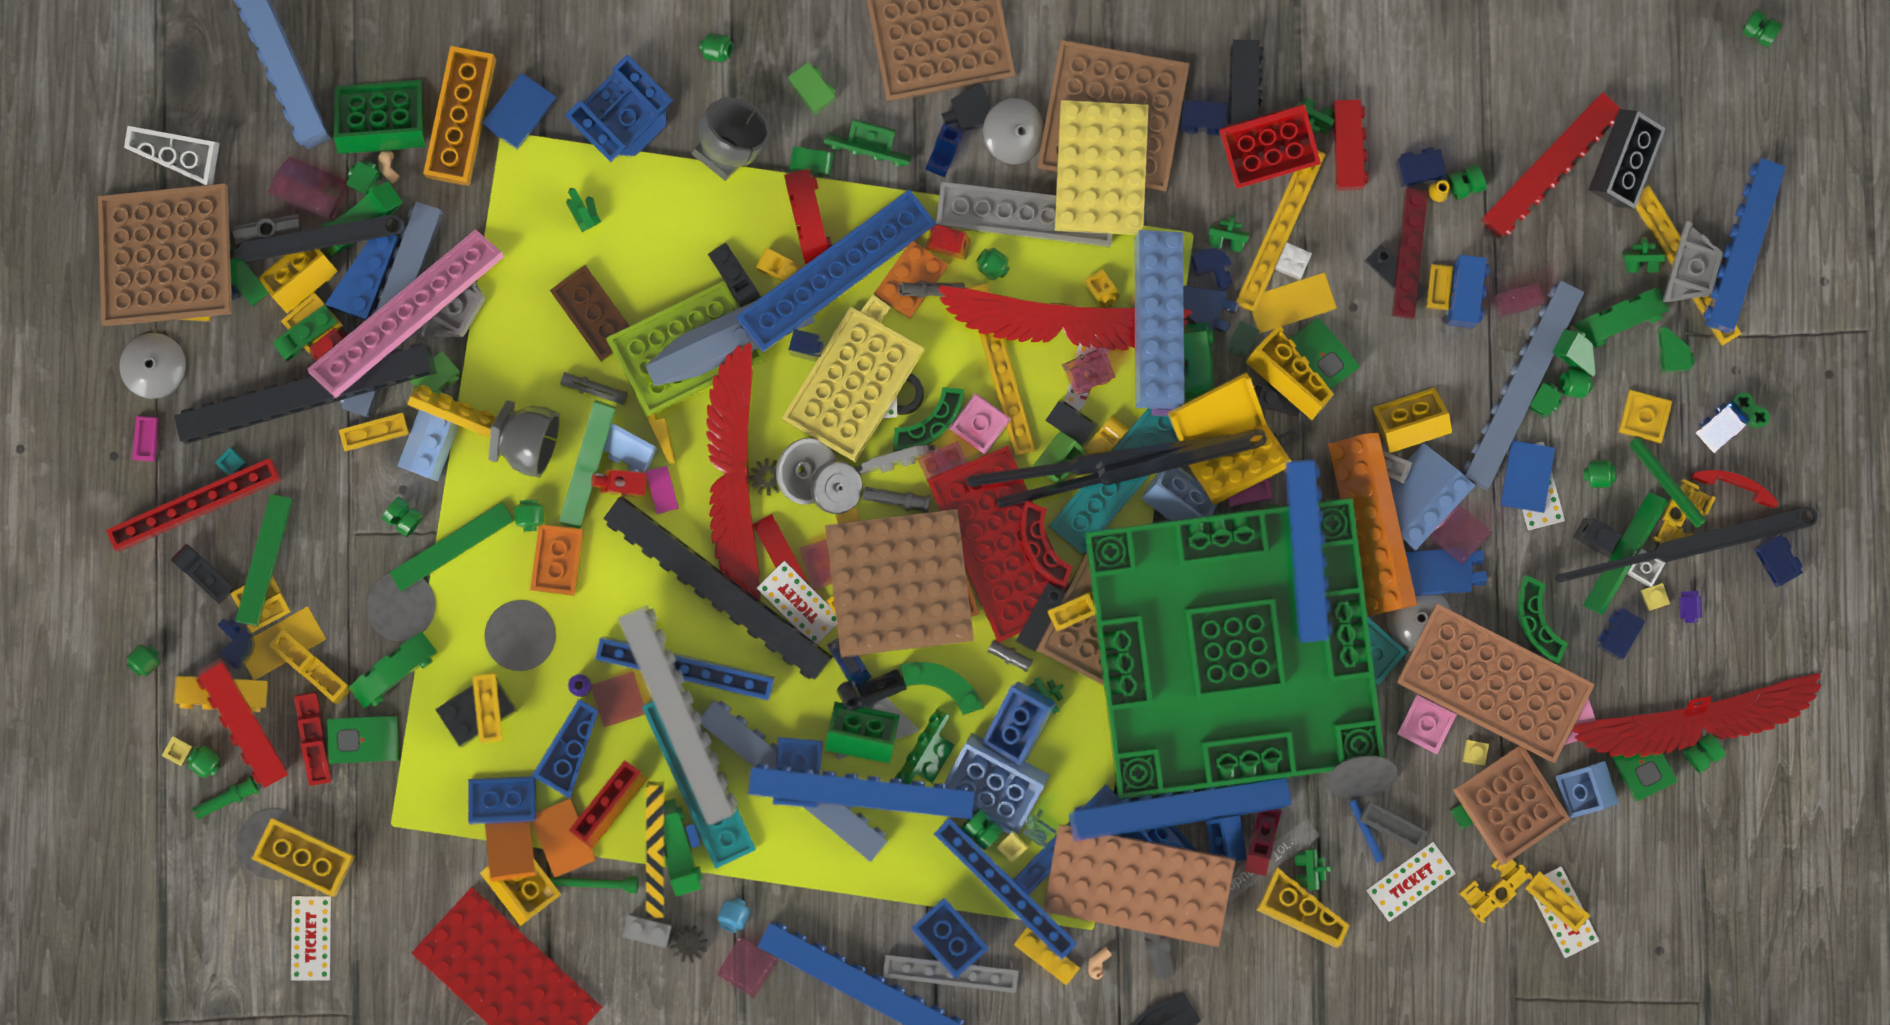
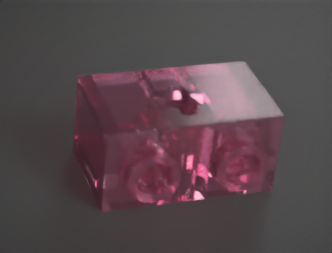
M1538 282L1497 294L1492 298L1498 319L1535 309L1544 304Z
M1102 347L1061 364L1075 395L1086 393L1094 386L1107 384L1116 377L1109 358Z
M957 441L918 458V463L927 481L966 464L967 460Z

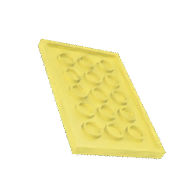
M1061 100L1055 231L1137 235L1139 230H1143L1149 105Z
M850 306L781 419L856 462L925 349Z

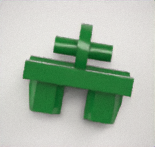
M1305 98L1298 105L1305 104L1312 131L1317 134L1320 131L1327 135L1335 120L1333 119L1334 110L1323 107L1320 113L1313 109L1316 104L1314 100Z
M1230 214L1229 220H1220V225L1227 228L1210 224V246L1221 248L1223 238L1231 239L1230 250L1241 253L1245 242L1248 243L1249 232L1233 229H1241L1242 223L1234 222L1235 215Z
M1641 237L1640 243L1632 244L1633 250L1640 251H1622V259L1625 261V268L1628 273L1639 272V262H1647V272L1658 273L1660 272L1661 262L1665 261V254H1662V251H1648L1655 250V243H1648L1646 237Z
M1040 677L1034 679V683L1028 686L1054 701L1051 697L1052 694L1055 695L1058 701L1064 698L1059 691L1064 688L1063 683L1056 686L1053 679L1047 682L1051 689L1049 692ZM1055 705L1052 711L1054 714L1060 711L1057 705Z
M1317 849L1305 850V852L1295 854L1296 866L1307 867V874L1297 875L1296 877L1299 886L1308 888V890L1320 889L1319 876L1320 880H1326V871H1332V866H1325V858H1318Z

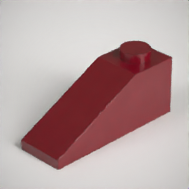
M1275 809L1258 812L1244 871L1262 876L1267 875L1282 810Z

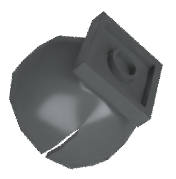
M723 97L708 106L698 128L701 143L692 152L693 156L725 181L740 167L756 161L763 153L771 135L768 120L758 108L746 125L755 106L742 99Z
M507 400L491 426L488 460L497 462L500 456H503L512 469L527 476L540 478L546 471L556 445V441L545 438L544 435L557 439L560 425L559 413L539 406H529L515 411V402Z

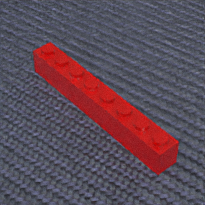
M1602 92L1480 221L1498 238L1503 234L1507 237L1516 228L1513 225L1518 218L1522 221L1531 212L1528 208L1533 203L1538 205L1545 197L1543 192L1548 187L1552 190L1561 181L1558 176L1563 171L1567 174L1576 165L1573 163L1576 157L1579 156L1582 159L1590 150L1588 145L1593 140L1597 143L1603 137L1605 132L1602 130L1607 125L1613 126L1618 111L1621 108Z
M268 458L107 529L106 532L114 550L121 552L281 482L282 479L274 460Z

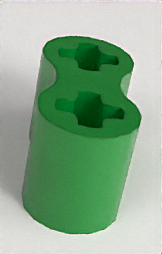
M793 147L789 169L795 172L810 169L811 174L830 176L834 154L827 151Z
M1742 392L1731 398L1729 403L1730 409L1735 414L1743 416L1750 428L1759 429L1770 421L1769 412L1765 408L1757 406L1750 394ZM1743 399L1745 401L1743 403L1744 406L1740 408L1738 406L1739 400ZM1757 414H1760V415H1761V417H1760V419H1759V420H1760L1759 422H1756V421H1755V419H1756V416H1755V415H1757Z

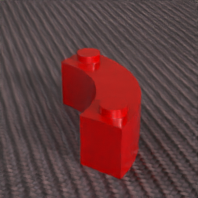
M810 169L784 174L795 225H798L796 229L805 265L832 246L830 236H825L815 190L819 189L816 176L811 177Z
M1025 501L1020 517V535L1025 553L1034 568L1045 579L1058 587L1065 588L1073 566L1059 558L1047 542L1044 528L1047 508Z

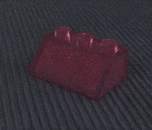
M289 156L276 172L267 193L276 199L327 221H333L348 188L346 185L348 181Z

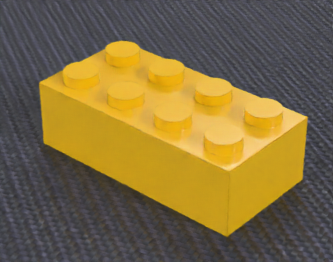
M271 818L252 859L327 895L335 897L355 855L281 820Z

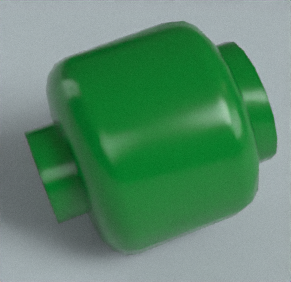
M708 33L700 41L699 50L702 52L705 60L724 63L732 56L733 42L730 41L727 35Z
M994 247L990 249L985 248L976 260L978 271L990 280H996L998 277L1003 278L1010 269L1007 266L1008 257Z
M1571 368L1561 374L1559 389L1567 397L1583 399L1592 391L1593 380H1591L1590 375L1586 372Z
M1609 459L1591 460L1588 468H1584V481H1589L1591 488H1609L1613 482H1616V465L1612 464Z
M521 500L520 504L515 506V524L518 527H523V532L537 531V527L544 524L543 506L537 503V500Z
M139 644L127 656V661L129 662L127 666L138 677L141 675L149 676L160 664V660L157 657L159 652L152 645L146 647L143 644Z
M206 745L196 746L186 758L189 761L188 768L201 778H205L209 774L214 776L221 767L218 764L220 760L219 754Z

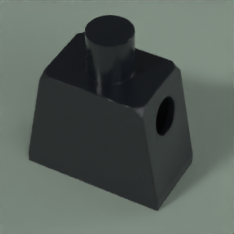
M979 83L952 98L951 106L953 110L941 113L945 126L957 122L960 131L983 128L985 118L991 109L983 84Z
M1583 518L1573 538L1610 558L1620 541L1621 534L1594 518Z

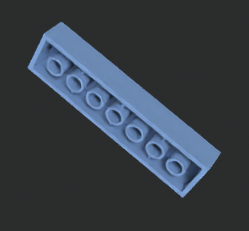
M233 0L242 9L238 12L243 23L248 28L250 27V30L247 32L252 43L259 47L256 53L261 63L263 62L264 66L268 67L265 73L269 81L277 88L274 90L277 100L286 108L282 111L286 120L290 122L291 126H294V129L291 131L296 142L300 146L304 145L309 150L331 140L329 131L271 1Z
M1139 230L1134 238L1135 408L1176 409L1184 404L1183 232Z

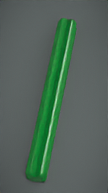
M1639 437L1633 439L1629 443L1630 448L1696 528L1703 525L1706 521L1704 516Z

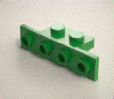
M853 119L849 138L828 133L824 140V143L829 144L830 148L848 149L850 153L855 155H870L872 159L877 161L885 159L892 161V164L900 167L909 166L912 158L911 155L891 150L896 132L895 129L858 119Z
M936 709L935 713L930 716L925 730L919 735L915 747L907 755L906 762L901 771L896 774L895 779H901L903 784L910 785L914 776L918 774L931 783L934 782L955 744L939 735L950 715Z

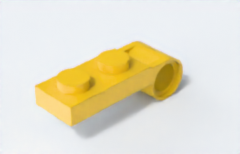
M765 248L756 269L784 282L804 266Z
M1112 415L1084 447L1087 451L1085 455L1111 451L1128 432L1129 428Z

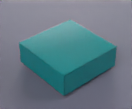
M232 447L215 461L228 476L239 472L247 464Z

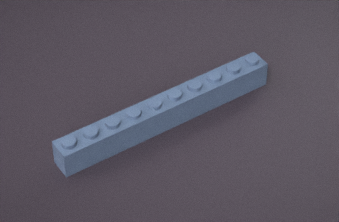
M417 201L415 206L410 207L407 216L410 220L407 227L404 226L400 234L402 242L400 247H396L394 250V264L386 272V286L381 288L378 294V300L380 301L378 308L373 309L371 316L422 274L444 214L442 210ZM380 390L341 400V408L370 418Z
M1559 281L1557 285L1553 284L1547 294L1550 299L1547 305L1543 303L1538 313L1540 320L1538 324L1534 323L1528 333L1531 338L1528 344L1524 342L1520 349L1519 355H1521L1519 363L1515 362L1509 372L1512 377L1509 383L1505 382L1500 390V394H1502L1501 400L1494 403L1490 411L1493 416L1490 422L1486 421L1481 429L1482 439L1480 442H1475L1471 453H1474L1471 461L1467 460L1461 472L1464 473V476L1474 485L1484 490L1489 489L1554 356L1552 351L1564 329H1567L1584 294L1583 291L1563 281Z
M722 700L719 704L714 701L701 716V725L754 768H756V764L770 765V770H775L777 745L775 743L771 745L764 741L766 736L759 730H750L747 727L749 722L739 714L737 717H734L729 713L731 708ZM818 803V808L804 807L870 862L887 843L885 839L887 834L877 826L875 829H872L867 825L869 820L860 812L856 816L850 811L852 806Z

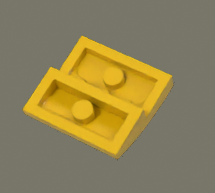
M273 575L259 626L247 625L251 633L291 612ZM245 585L230 593L238 608Z

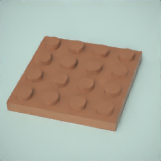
M1517 746L1453 790L1501 866L1570 820L1526 749L1521 746Z

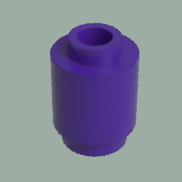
M1699 591L1681 592V597L1679 598L1680 619H1685V623H1698V618H1703L1701 596H1699Z
M576 674L570 678L568 689L577 697H585L592 690V682L587 676ZM577 681L583 683L582 689H576L575 684Z

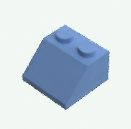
M1605 761L1556 776L1569 818L1596 812L1619 804Z

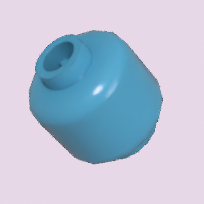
M739 898L726 900L722 904L717 917L721 923L720 927L734 933L737 930H742L750 915V910L745 906L746 902Z

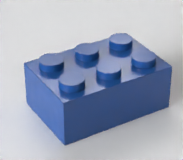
M1460 254L1454 261L1446 326L1473 329L1483 320L1484 308H1481L1482 299H1485L1487 286H1483L1485 277L1487 278L1489 274V264H1486L1487 258Z
M1016 682L1010 687L982 743L1021 765L1030 756L1056 702L1023 683Z
M945 898L911 927V931L954 979H957L989 950V947Z

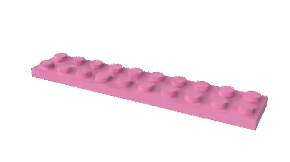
M475 229L307 370L336 398L504 258L502 252Z

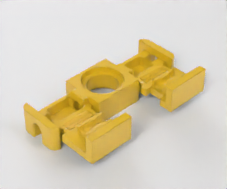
M1686 479L1679 480L1682 483L1680 488L1695 507L1700 510L1702 515H1708L1716 497L1709 496L1701 491H1694L1699 490V486ZM1673 499L1669 500L1661 517L1664 522L1657 536L1652 537V540L1656 543L1694 535L1692 533L1688 535L1683 532L1684 529L1680 528L1686 518L1681 509L1679 519L1675 520L1670 516V511L1673 507L1679 508ZM1706 500H1707L1706 506H1705L1704 510L1702 511L1703 506H1704V504H1705V502H1706Z
M1496 858L1489 863L1494 870L1498 869L1502 873L1500 876L1506 880L1501 878L1489 890L1481 892L1477 887L1479 884L1472 879L1458 892L1470 905L1469 910L1480 922L1486 923L1484 921L1485 917L1496 907L1501 909L1517 894L1515 890L1528 878L1530 880L1533 879V876L1526 871V868L1521 864H1516L1513 859L1502 866L1500 864L1496 866L1499 863ZM1499 887H1504L1507 891L1506 897L1503 899H1497L1495 895Z

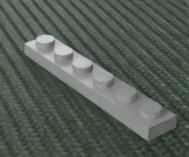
M886 955L883 977L1016 993L1018 971L971 965L957 979H954L939 961Z

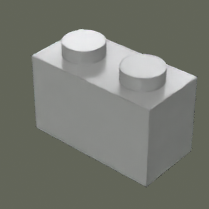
M628 915L622 937L667 948L673 925Z

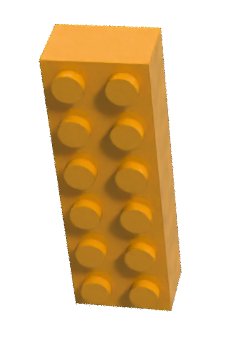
M450 46L423 173L426 178L470 187L482 122L484 121L496 64L494 54Z

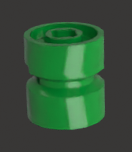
M1755 9L1741 33L1750 39L1757 38V43L1765 48H1769L1783 24L1773 18L1768 20L1767 14Z
M1478 164L1464 168V172L1458 170L1447 175L1450 190L1456 201L1469 197L1471 192L1477 194L1487 190L1484 175Z
M397 497L385 510L381 519L390 526L396 525V530L407 538L418 527L424 515L415 508L409 509V504L402 498Z
M1710 733L1698 740L1699 744H1695L1692 747L1689 746L1683 750L1688 762L1699 774L1711 767V762L1717 763L1726 756L1720 743Z
M981 808L977 809L972 814V819H967L961 827V830L970 838L975 837L974 842L983 850H986L1003 831L995 821H989V816Z

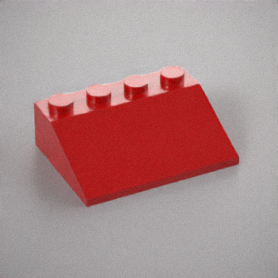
M1305 104L1219 128L1236 189L1321 164Z

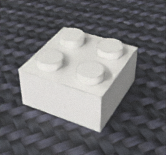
M1286 243L1275 270L1300 280L1312 253Z
M1641 549L1639 554L1646 553V551ZM1654 559L1634 564L1629 569L1627 575L1648 587H1652L1665 563Z

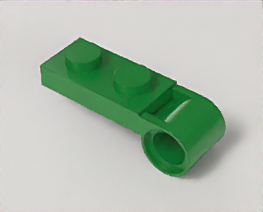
M323 305L274 340L273 345L283 359L289 361L296 357L304 347L336 326L338 322L326 305Z

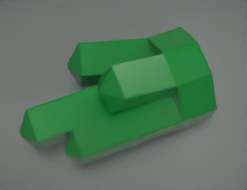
M570 188L568 193L571 199H567L566 204L580 230L584 232L601 223L597 215L594 199L590 196L586 198V209L576 189Z

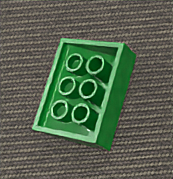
M422 80L335 86L334 141L338 154L426 147Z

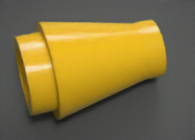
M1438 180L1430 185L1429 195L1434 201L1443 202L1450 196L1448 182ZM1442 186L1444 191H1440L1439 187Z

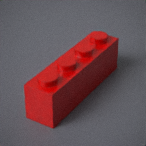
M1335 100L1332 104V110H1334L1333 119H1335L1333 122L1336 191L1363 190L1365 184H1368V171H1364V162H1367V149H1363V140H1366V128L1362 127V119H1365V106H1361V100Z
M624 760L569 831L585 845L593 849L648 779L638 769Z

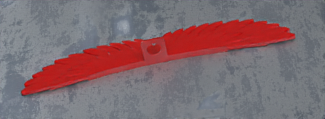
M943 285L938 287L940 293L945 295L939 298L944 305L950 306L946 308V311L957 315L954 317L955 320L967 323L965 327L979 329L978 333L980 334L995 333L993 337L998 339L1006 338V340L1010 341L1018 339L1019 342L1031 339L1032 343L1041 340L1043 343H1046L1055 338L1063 329L1067 338L1076 346H1079L1080 343L1084 347L1091 348L1092 345L1100 350L1103 347L1108 350H1116V348L1119 350H1129L1128 346L1135 348V307L1100 308L1078 307L1072 304L1054 302L1048 304L970 288ZM1183 309V319L1192 314L1191 310ZM1183 320L1184 326H1186L1188 324V321Z
M747 343L742 351L741 346H737L733 350L732 356L730 353L726 356L725 365L723 363L720 364L718 376L714 375L713 389L709 390L711 405H707V415L709 418L706 419L707 427L710 430L706 432L707 438L710 441L707 444L708 451L711 454L709 460L717 469L725 473L711 486L710 493L713 492L710 497L709 504H713L710 509L709 517H713L710 522V530H713L711 540L713 544L716 542L715 558H719L720 570L722 572L725 571L727 576L761 600L760 591L757 589L760 585V572L749 493L748 433L753 370L752 344Z
M1815 673L1799 678H1791L1710 703L1711 696L1692 699L1689 701L1687 708L1628 717L1597 719L1592 722L1575 724L1572 732L1578 734L1575 736L1576 740L1587 742L1585 747L1597 748L1596 752H1610V756L1624 754V757H1631L1638 753H1641L1640 757H1646L1652 753L1653 755H1659L1665 750L1666 753H1670L1677 747L1678 750L1684 749L1688 744L1692 747L1700 739L1703 729L1713 736L1724 740L1726 737L1737 738L1738 735L1749 736L1750 732L1758 734L1762 733L1763 730L1774 729L1776 727L1774 724L1789 723V719L1799 717L1801 715L1800 711L1809 708L1811 705L1809 702L1817 698V694L1814 693H1817L1821 688V684L1817 683L1821 675L1820 673Z

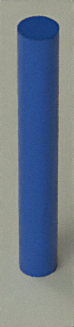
M1358 800L1350 801L1351 809L1376 863L1383 861L1384 857L1370 827L1359 821L1363 811Z

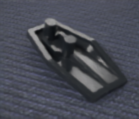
M1183 993L1147 1008L1131 1025H1197L1201 1020L1187 996Z

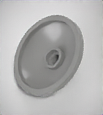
M1009 98L998 102L990 109L984 121L983 137L986 147L996 159L1007 164H1021L1032 159L1041 148L1044 122L1034 105L1023 99ZM1020 127L1022 128L1021 135L1018 133V129Z
M147 333L136 337L125 347L120 358V374L123 382L129 390L143 398L158 399L170 395L180 386L186 373V358L181 347L170 337L159 333ZM149 360L153 361V366L151 368H147L146 363Z
M813 438L799 439L787 446L782 452L776 468L777 483L785 497L795 503L813 504L814 501L810 493L811 479L821 465L836 460L832 450L821 441ZM799 466H801L802 469H801V471L798 473V468H799Z
M1441 594L1415 596L1417 606L1386 613L1388 632L1391 638L1402 648L1412 651L1436 603L1451 610L1448 602ZM1419 614H1422L1425 617V621L1423 623L1417 620Z

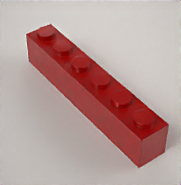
M219 658L197 670L199 678L196 681L202 691L207 690L209 704L213 710L217 708L221 715L218 718L222 726L230 729L232 734L229 737L234 746L237 747L239 745L243 751L240 755L246 766L250 764L254 771L251 774L256 783H261L266 788L288 776L286 767L223 660Z

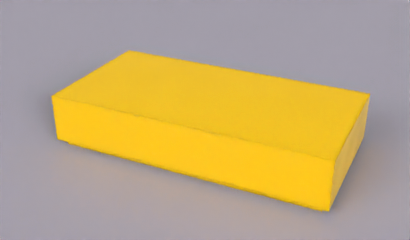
M1430 265L1426 308L1449 310L1453 266Z

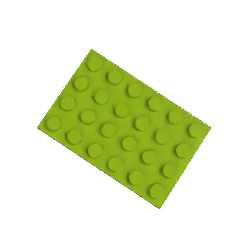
M725 281L607 337L606 340L647 417L713 385L714 375L718 376L719 367L697 377L654 386L646 365L678 336L739 309ZM760 348L752 351V365L765 359Z

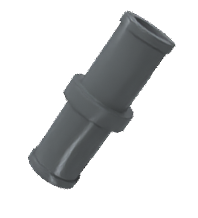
M996 640L992 641L988 649V653L1005 660L1004 663L1008 665L1011 663L1025 672L1029 670L1033 659L1016 652L1015 648L1012 647L1010 649Z

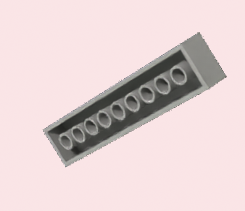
M648 605L623 615L618 620L707 824H713L733 815L736 811V805H738L734 793H729L727 785H729L728 778L724 772L721 773L719 770L720 760L716 752L712 753L709 744H711L710 737L707 731H702L700 726L702 723L701 716L698 711L694 712L692 708L693 698L689 690L685 691L682 685L685 682L680 670L676 671L673 664L676 661L671 649L667 650L665 646L667 639L662 628L658 630L655 623L658 618L654 609H649Z

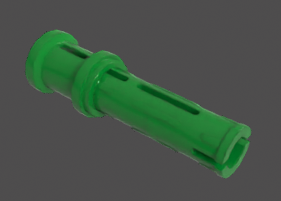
M249 776L246 781L238 785L232 784L228 791L197 806H193L192 811L194 813L202 810L194 814L200 820L202 817L233 802L241 803L244 798L252 794H259L260 790L253 776Z

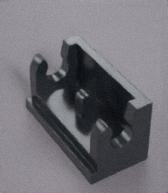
M1063 399L1058 401L1045 420L1062 433L1074 439L1081 446L1097 425L1096 422Z

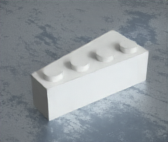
M128 126L124 148L205 185H212L220 143Z

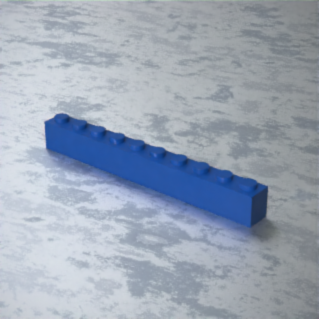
M756 764V768L750 769L748 795L972 819L974 792L969 791V787L956 786V790L947 789L946 784L934 783V787H925V782L912 781L911 785L903 784L901 779L890 778L889 782H880L881 777L867 776V780L858 779L859 775L845 774V778L836 777V772L823 771V775H816L814 770L801 769L800 773L791 772V767L778 766V770H770V765Z
M1287 778L1269 779L1264 782H1246L1245 785L1239 786L1237 784L1224 785V788L1216 789V786L1202 788L1203 791L1195 792L1194 789L1181 791L1182 795L1175 796L1173 792L1161 794L1160 798L1152 799V796L1140 797L1137 802L1125 799L1117 801L1118 805L1112 806L1109 805V802L1097 804L1096 808L1088 809V806L1074 808L1075 811L1069 814L1073 841L1286 808L1292 804Z
M778 921L775 924L770 922L757 946L903 1025H964L965 1023L964 1020L955 1015L952 1018L944 1015L945 1010L936 1005H933L932 1008L925 1005L926 1000L915 994L913 997L906 995V989L897 984L891 987L885 983L886 979L876 973L873 976L865 973L867 970L865 967L857 963L854 966L846 963V957L836 952L834 956L826 952L827 947L815 942L813 945L807 942L808 937L797 931L795 934L786 931L788 926Z

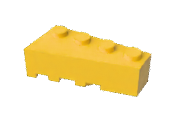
M1279 324L1253 351L1246 363L1313 420L1334 394L1319 374L1311 370L1308 365L1309 361L1305 356H1300L1295 349V343L1291 339H1287L1283 334L1284 329Z
M175 677L173 704H180L179 708L193 709V705H202V709L213 710L207 700L209 697L207 690L202 691L196 681L199 677ZM234 679L253 712H261V708H266L268 681Z
M1278 867L1273 871L1256 909L1335 948L1341 946L1350 926L1329 908L1322 905L1313 895L1301 888L1297 882L1285 875Z

